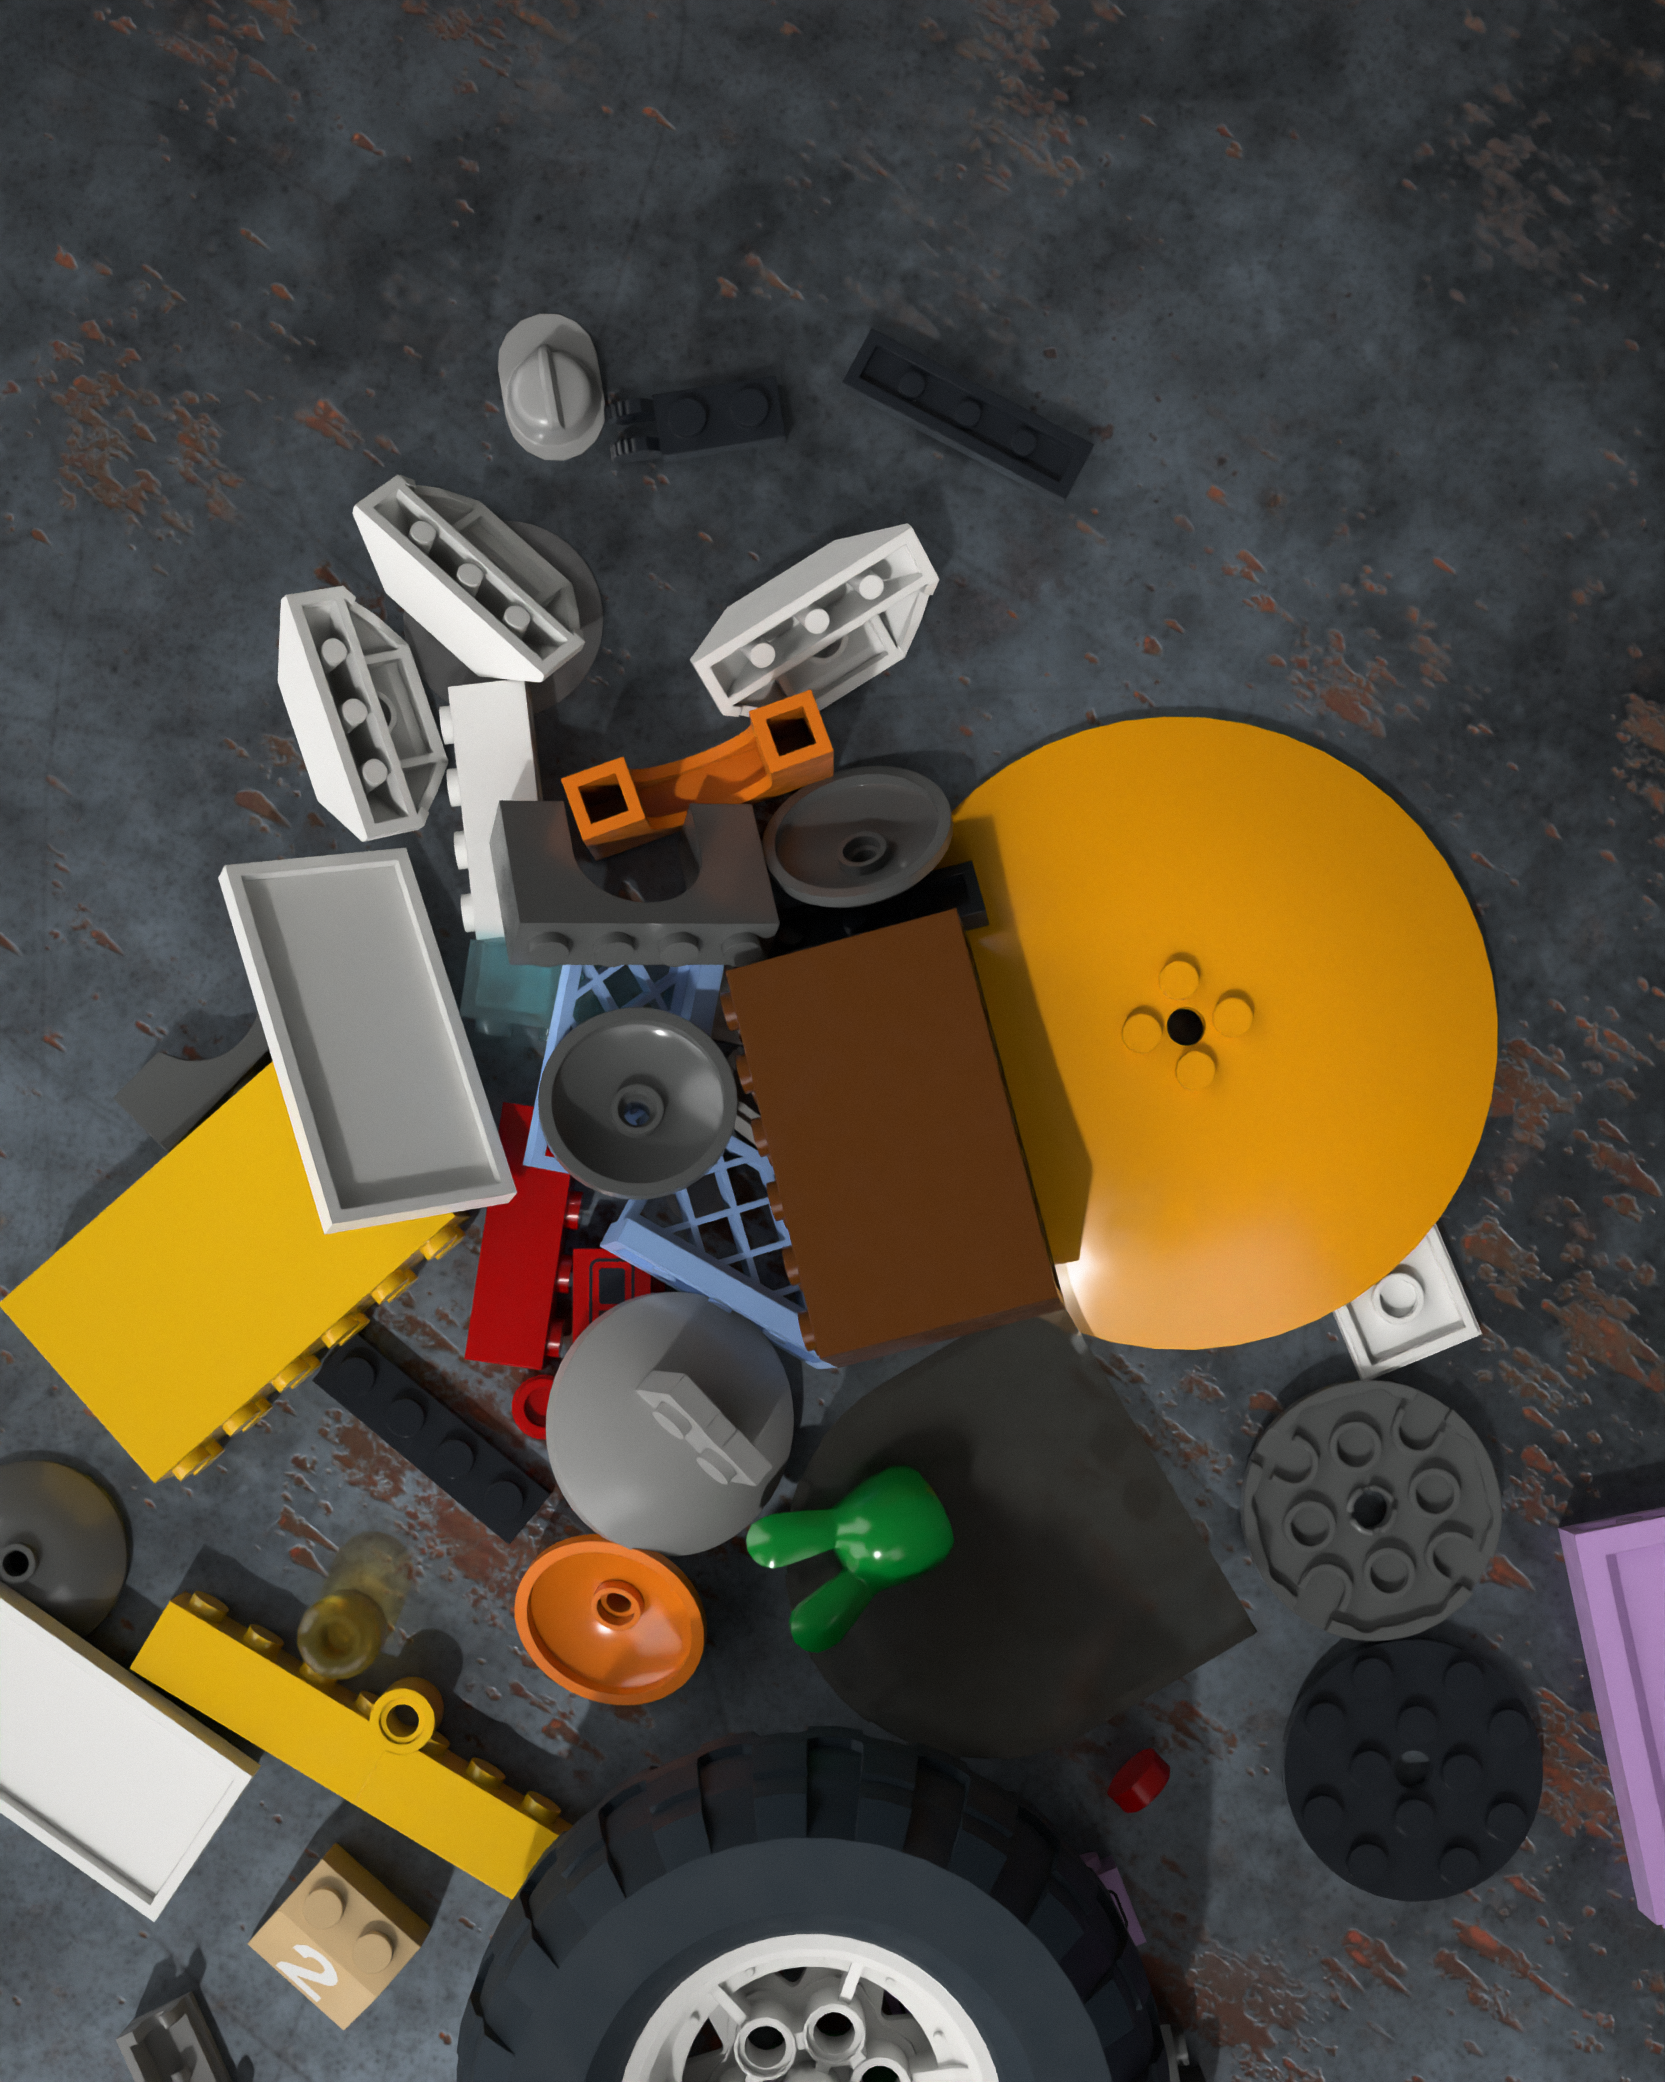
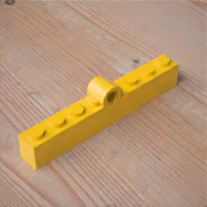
M184 1591L170 1600L129 1668L511 1900L517 1894L528 1873L543 1852L563 1831H568L573 1827V1825L558 1817L561 1809L547 1797L534 1791H528L524 1796L503 1783L506 1778L505 1775L487 1761L473 1757L470 1762H467L447 1750L450 1742L436 1731L444 1715L443 1699L438 1689L429 1681L419 1677H405L390 1685L380 1697L368 1691H361L358 1696L337 1683L339 1676H334L337 1675V1672L331 1667L310 1657H306L304 1662L300 1661L281 1649L284 1642L279 1636L256 1624H250L247 1629L226 1616L229 1609L223 1602L205 1592L195 1591L191 1595ZM400 1704L411 1706L418 1714L419 1724L414 1726L403 1724L396 1715V1706Z

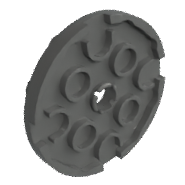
M1362 1379L1338 1382L1310 1392L1289 1405L1272 1421L1256 1443L1249 1458L1241 1487L1240 1517L1244 1541L1256 1571L1270 1591L1288 1609L1314 1626L1340 1637L1364 1641H1385L1408 1637L1439 1624L1455 1613L1473 1595V1588L1481 1578L1490 1558H1494L1501 1531L1502 1505L1498 1478L1492 1461L1476 1433L1462 1417L1434 1397L1418 1389L1385 1380ZM1364 1491L1379 1492L1387 1504L1385 1518L1380 1524L1373 1527L1359 1525L1352 1515L1354 1504L1357 1498L1364 1494Z

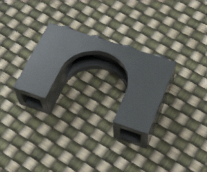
M499 800L489 844L509 965H536L540 967H553L556 965H602L605 967L621 965H667L670 967L685 965H731L742 967L767 960L780 923L752 804L690 803L677 844L687 891L666 901L644 903L625 900L605 892L592 883L581 871L572 849L564 801Z

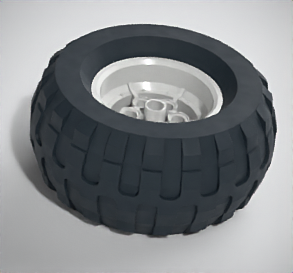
M808 1726V1730L803 1732L776 1733L764 1736L758 1735L755 1731L727 1735L703 1743L699 1750L674 1759L661 1767L650 1766L627 1778L605 1794L604 1799L594 1809L580 1818L570 1830L563 1831L543 1852L508 1905L482 1958L461 2021L457 2045V2082H864L862 2075L874 2066L891 2068L898 2075L895 2082H1170V2070L1157 2006L1137 1947L1108 1889L1094 1870L1085 1864L1079 1854L1057 1832L1056 1826L1037 1807L1016 1792L1005 1791L994 1782L968 1768L967 1762L940 1749L917 1742L907 1746L891 1740L864 1735L861 1729L841 1726ZM805 1967L800 1978L795 1982L788 1981L778 1972L784 1969ZM884 1989L897 1998L911 2013L885 2015L881 2010ZM836 2012L847 2016L853 2025L844 2035L833 2037L820 2032L816 2022L824 2014ZM709 2017L723 2046L720 2049L687 2059L695 2037ZM770 2026L781 2032L785 2040L774 2049L763 2050L754 2046L750 2042L748 2035L757 2027Z

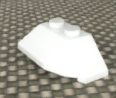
M398 474L355 504L352 514L386 594L477 676L542 682L583 649L585 638L583 630H580L579 612L572 583L480 501L441 488L415 485L414 479Z
M908 523L834 540L727 607L690 661L719 711L725 716L739 717L741 715L749 717V711L810 689L820 711L905 658L923 618L929 595H933L940 579L914 529Z
M344 586L288 594L281 599L278 684L318 802L362 842L419 830L426 823L429 815L428 810L439 789L448 765V759L409 644L378 616L355 602L356 597Z

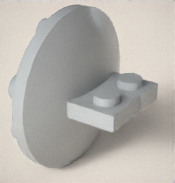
M686 1292L650 1293L634 1297L607 1310L595 1319L571 1345L559 1366L550 1391L546 1414V1441L550 1464L563 1496L579 1518L594 1532L630 1550L636 1548L659 1552L664 1556H684L706 1551L726 1542L741 1532L761 1513L777 1489L786 1469L793 1439L794 1413L790 1385L781 1360L768 1338L750 1319L734 1310L731 1313L722 1310L708 1301L709 1297L705 1295Z

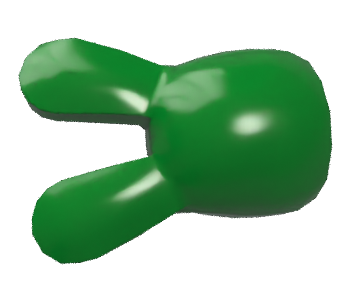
M892 1466L857 1485L836 1505L827 1510L775 1513L761 1518L751 1525L746 1536L747 1551L752 1559L760 1566L769 1569L781 1568L833 1549L836 1559L842 1566L841 1571L800 1602L792 1611L789 1619V1629L794 1642L805 1651L820 1653L841 1641L861 1616L874 1595L883 1590L913 1581L943 1564L952 1550L954 1537L950 1521L942 1503L921 1474L909 1466Z

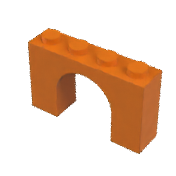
M810 689L749 711L750 726L745 731L720 745L693 756L644 769L629 768L623 756L561 778L583 842L595 861L681 831L690 803L754 805L832 777L834 773V750L812 690Z

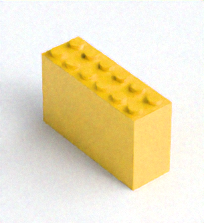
M272 1061L1 1300L0 1307L154 1483L176 1476L181 1482L192 1473L194 1476L201 1473L225 1451L219 1444V1441L228 1434L229 1437H232L240 1430L244 1433L266 1416L273 1408L267 1398L276 1390L282 1393L289 1387L294 1389L312 1375L322 1365L315 1355L327 1346L331 1349L337 1344L343 1346L356 1333H359L370 1322L364 1314L375 1302L380 1305L386 1300L388 1303H391L414 1284L418 1276L412 1269L424 1258L428 1261L434 1257L439 1260L466 1237V1233L460 1226L472 1216L465 1210L324 1235Z

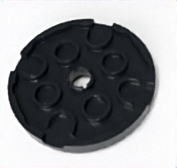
M1399 1638L1363 1643L1344 1652L1322 1668L1300 1694L1289 1716L1283 1737L1284 1751L1282 1762V1786L1288 1810L1298 1831L1316 1856L1336 1875L1363 1891L1383 1898L1408 1902L1432 1901L1461 1894L1481 1884L1499 1871L1519 1849L1533 1824L1539 1807L1543 1782L1542 1753L1535 1725L1523 1701L1508 1681L1490 1665L1461 1647L1433 1638ZM1408 1751H1418L1425 1754L1428 1769L1424 1776V1782L1405 1785L1397 1780L1394 1769L1396 1761L1402 1754Z

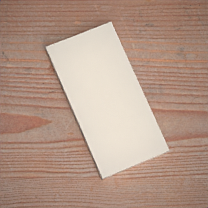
M396 848L225 865L218 879L324 1235L509 1203L517 1194V1190L407 849Z
M0 1581V1813L155 1922L170 1903L261 1765Z

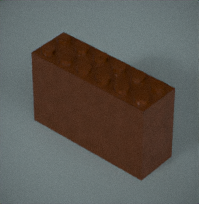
M957 908L725 971L730 991L720 993L722 1009L729 1030H737L745 1050V1054L735 1057L737 1071L745 1094L752 1093L755 1103L758 1104L761 1117L751 1119L752 1133L760 1157L767 1156L774 1170L776 1180L766 1183L767 1194L775 1220H783L786 1229L789 1231L792 1245L782 1247V1255L791 1285H799L801 1292L804 1293L807 1310L798 1312V1322L807 1351L815 1350L819 1359L837 1368L1066 1309L971 943Z

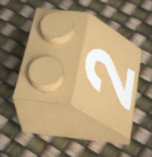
M335 1842L247 1944L342 2030H345L383 1992L421 1948L431 1927Z

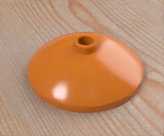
M599 1534L567 1538L545 1549L532 1561L526 1570L515 1597L516 1627L520 1639L532 1660L557 1684L572 1693L592 1701L612 1705H639L662 1699L675 1692L689 1680L701 1660L706 1645L707 1620L705 1610L697 1590L683 1571L659 1552L636 1548L630 1550L603 1538Z

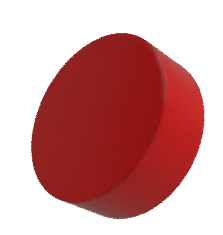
M540 1374L524 1381L513 1396V1419L519 1429L532 1438L546 1439L547 1406L555 1375Z
M1145 1749L1133 1756L1117 1772L1109 1785L1107 1794L1125 1813L1138 1812L1149 1805L1164 1789L1170 1778V1765L1154 1749Z

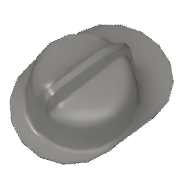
M537 314L521 320L507 333L499 349L498 372L505 415L513 438L526 452L543 460L565 461L581 455L597 441L605 423V400L597 353L591 337L577 322L559 314Z

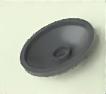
M893 766L856 767L833 773L832 777L809 784L790 796L770 819L763 836L762 850L771 879L783 892L791 897L809 904L829 908L863 907L883 902L907 891L937 866L951 843L954 826L953 816L944 792L929 778L917 772Z
M643 1007L622 1008L601 1013L581 1023L569 1032L554 1049L546 1063L539 1085V1119L550 1151L561 1166L576 1180L597 1192L612 1197L632 1200L653 1199L674 1194L689 1187L707 1174L718 1162L729 1144L737 1115V1090L734 1076L724 1054L718 1045L699 1027L678 1015L663 1010ZM632 1109H641L647 1113L649 1119L642 1125H632L625 1119V1114Z
M22 1460L0 1466V1581L79 1637L84 1638L94 1631L111 1613L122 1594L127 1579L130 1554L128 1535L123 1518L108 1493L91 1477L71 1466L49 1460ZM15 1550L23 1552L29 1560L28 1569L24 1574L16 1572L11 1567L10 1558Z

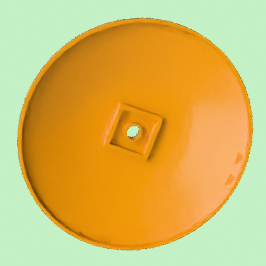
M1155 717L1104 725L1084 730L1047 744L1006 766L976 788L952 811L954 826L951 843L945 855L933 870L972 860L986 908L989 925L969 930L967 934L971 943L1066 1306L1064 1310L1041 1315V1317L1072 1331L1106 1341L1152 1349L1198 1350L1241 1345L1286 1333L1314 1322L1346 1305L1387 1276L1419 1245L1444 1213L1456 1193L1481 1140L1492 1100L1497 1065L1498 1015L1493 976L1482 934L1467 897L1446 860L1421 827L1390 796L1362 774L1324 751L1287 735L1245 723L1205 717ZM1188 1009L1200 1017L1203 1032L1198 1042L1193 1045L1184 1046L1171 1039L1167 1031V1021L1174 1011Z

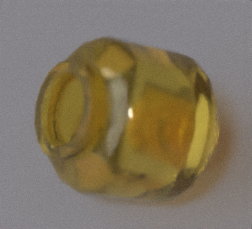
M339 1589L322 1596L304 1613L298 1626L297 1646L303 1661L315 1673L328 1679H349L363 1673L381 1655L387 1642L388 1623L382 1608L371 1596L354 1589Z

